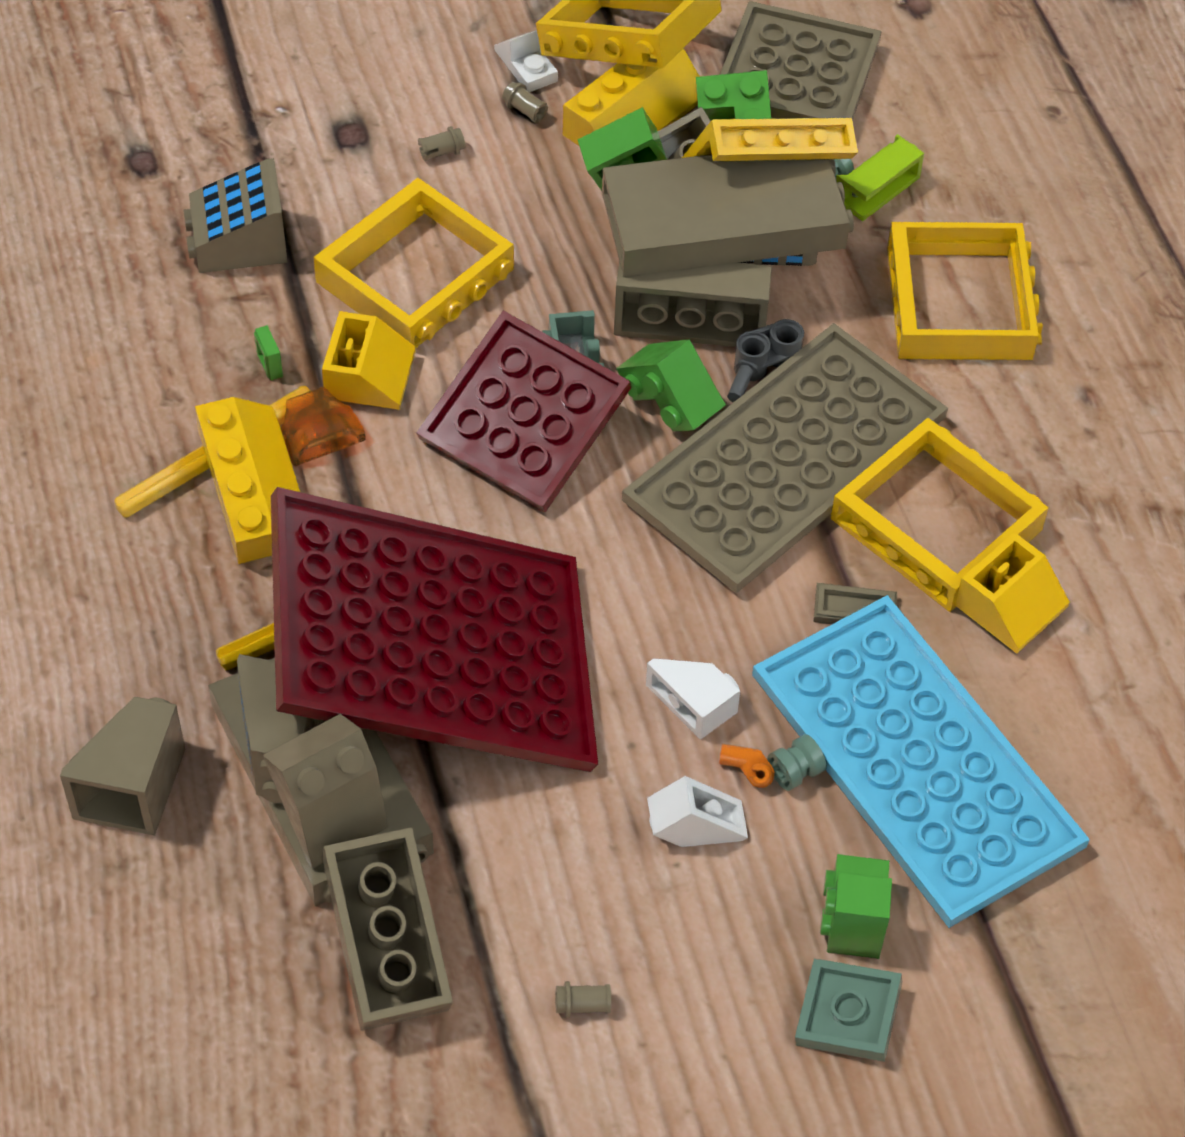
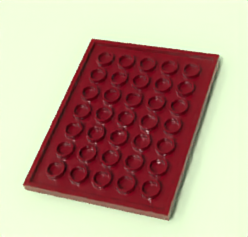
M277 487L271 495L277 712L328 721L342 714L359 728L591 772L598 765L576 557Z

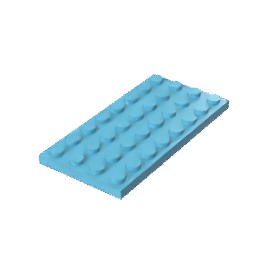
M888 595L753 666L752 676L799 736L807 734L819 745L826 760V771L948 928L1087 848L1090 840Z

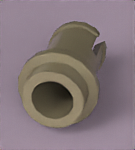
M512 82L503 92L502 98L506 106L510 109L515 107L534 123L541 121L548 111L547 103L528 92L526 85L523 83L517 84Z
M452 126L448 127L446 132L418 139V145L422 146L419 147L424 161L451 152L457 155L460 154V150L466 148L461 129H453Z
M565 981L564 986H556L555 989L556 1013H565V1018H570L571 1013H611L610 984H605V986H570V981Z

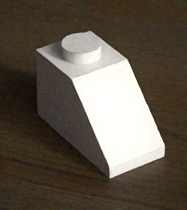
M652 659L647 663L646 686L700 740L738 713L739 686L732 676L727 673L723 674L713 663Z
M687 776L647 797L650 813L649 822L653 836L675 845L688 847L739 842L748 838L742 801Z

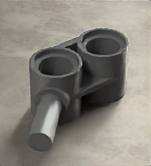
M783 319L766 327L745 332L739 336L734 362L736 376L727 395L731 402H735L745 394L750 381L762 379L767 374L768 366L773 365L778 368L802 348L804 330L798 322Z

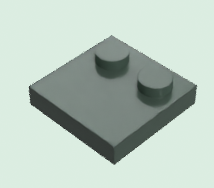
M814 958L796 1030V1046L885 1062L902 987V973Z

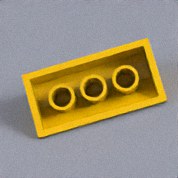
M684 49L664 68L617 63L563 104V136L579 146L578 139L642 107L656 126L657 131L681 119L698 105L696 77L700 76ZM656 51L650 54V58L657 59Z
M237 397L195 406L199 435L238 564L272 556L271 495L277 487L300 492L274 407Z

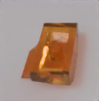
M320 387L287 399L285 419L280 429L294 467L366 440L365 430L352 408L340 402L325 387Z

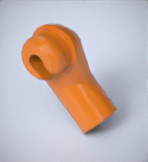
M722 744L720 765L740 768L749 782L758 788H765L773 782L775 777L774 769L761 750Z

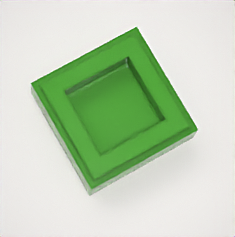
M268 325L256 328L254 332L256 353L267 378H270L271 381L283 377L280 351Z

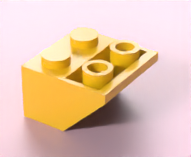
M339 311L322 366L324 399L400 410L416 347L377 316Z
M1013 532L961 578L955 606L1018 654L1069 607L1070 601L1047 557L1017 533Z

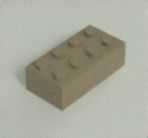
M619 262L615 296L614 335L669 341L690 339L691 343L736 347L737 339L741 334L766 327L772 266L754 263H730L623 277Z
M412 827L324 846L322 860L360 1030L364 1031L449 1011L453 1000Z

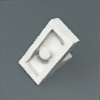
M537 30L494 45L496 53L518 82L526 85L528 92L558 82V71L546 56L541 55Z

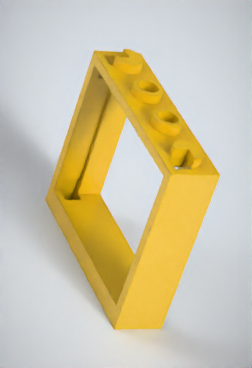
M561 0L536 22L541 55L664 68L722 9L720 0ZM601 7L671 13L655 29L584 23ZM656 51L657 59L650 58V54Z
M417 177L313 257L315 279L319 285L357 313L377 316L417 348L427 339L430 341L435 333L448 322L456 320L461 312L470 304L481 300L496 283L507 279V275L514 270V244ZM426 214L480 252L484 257L415 312L408 315L350 271L415 220Z
M891 222L887 253L898 359L1033 360L1036 345H1042L1041 333L1043 324L1042 322H1037L1036 319L1039 313V295L1033 294L1032 290L1035 285V267L1029 266L1031 242L1025 241L1023 223ZM909 255L1008 256L1017 330L917 329Z
M926 418L834 495L831 520L943 608L952 612L956 608L955 602L961 578L1013 532L1017 533L1027 542L1034 539L1043 530L1049 507L1043 504L1036 495L1030 494L1015 483L1007 473L999 471L983 459L976 450L968 448L956 439L948 429L939 426L930 418ZM923 450L1017 520L958 573L954 572L864 502L869 495Z

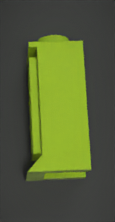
M897 134L894 143H889L848 175H836V182H841L844 188L845 209L851 210L852 214L862 222L920 178L924 152Z

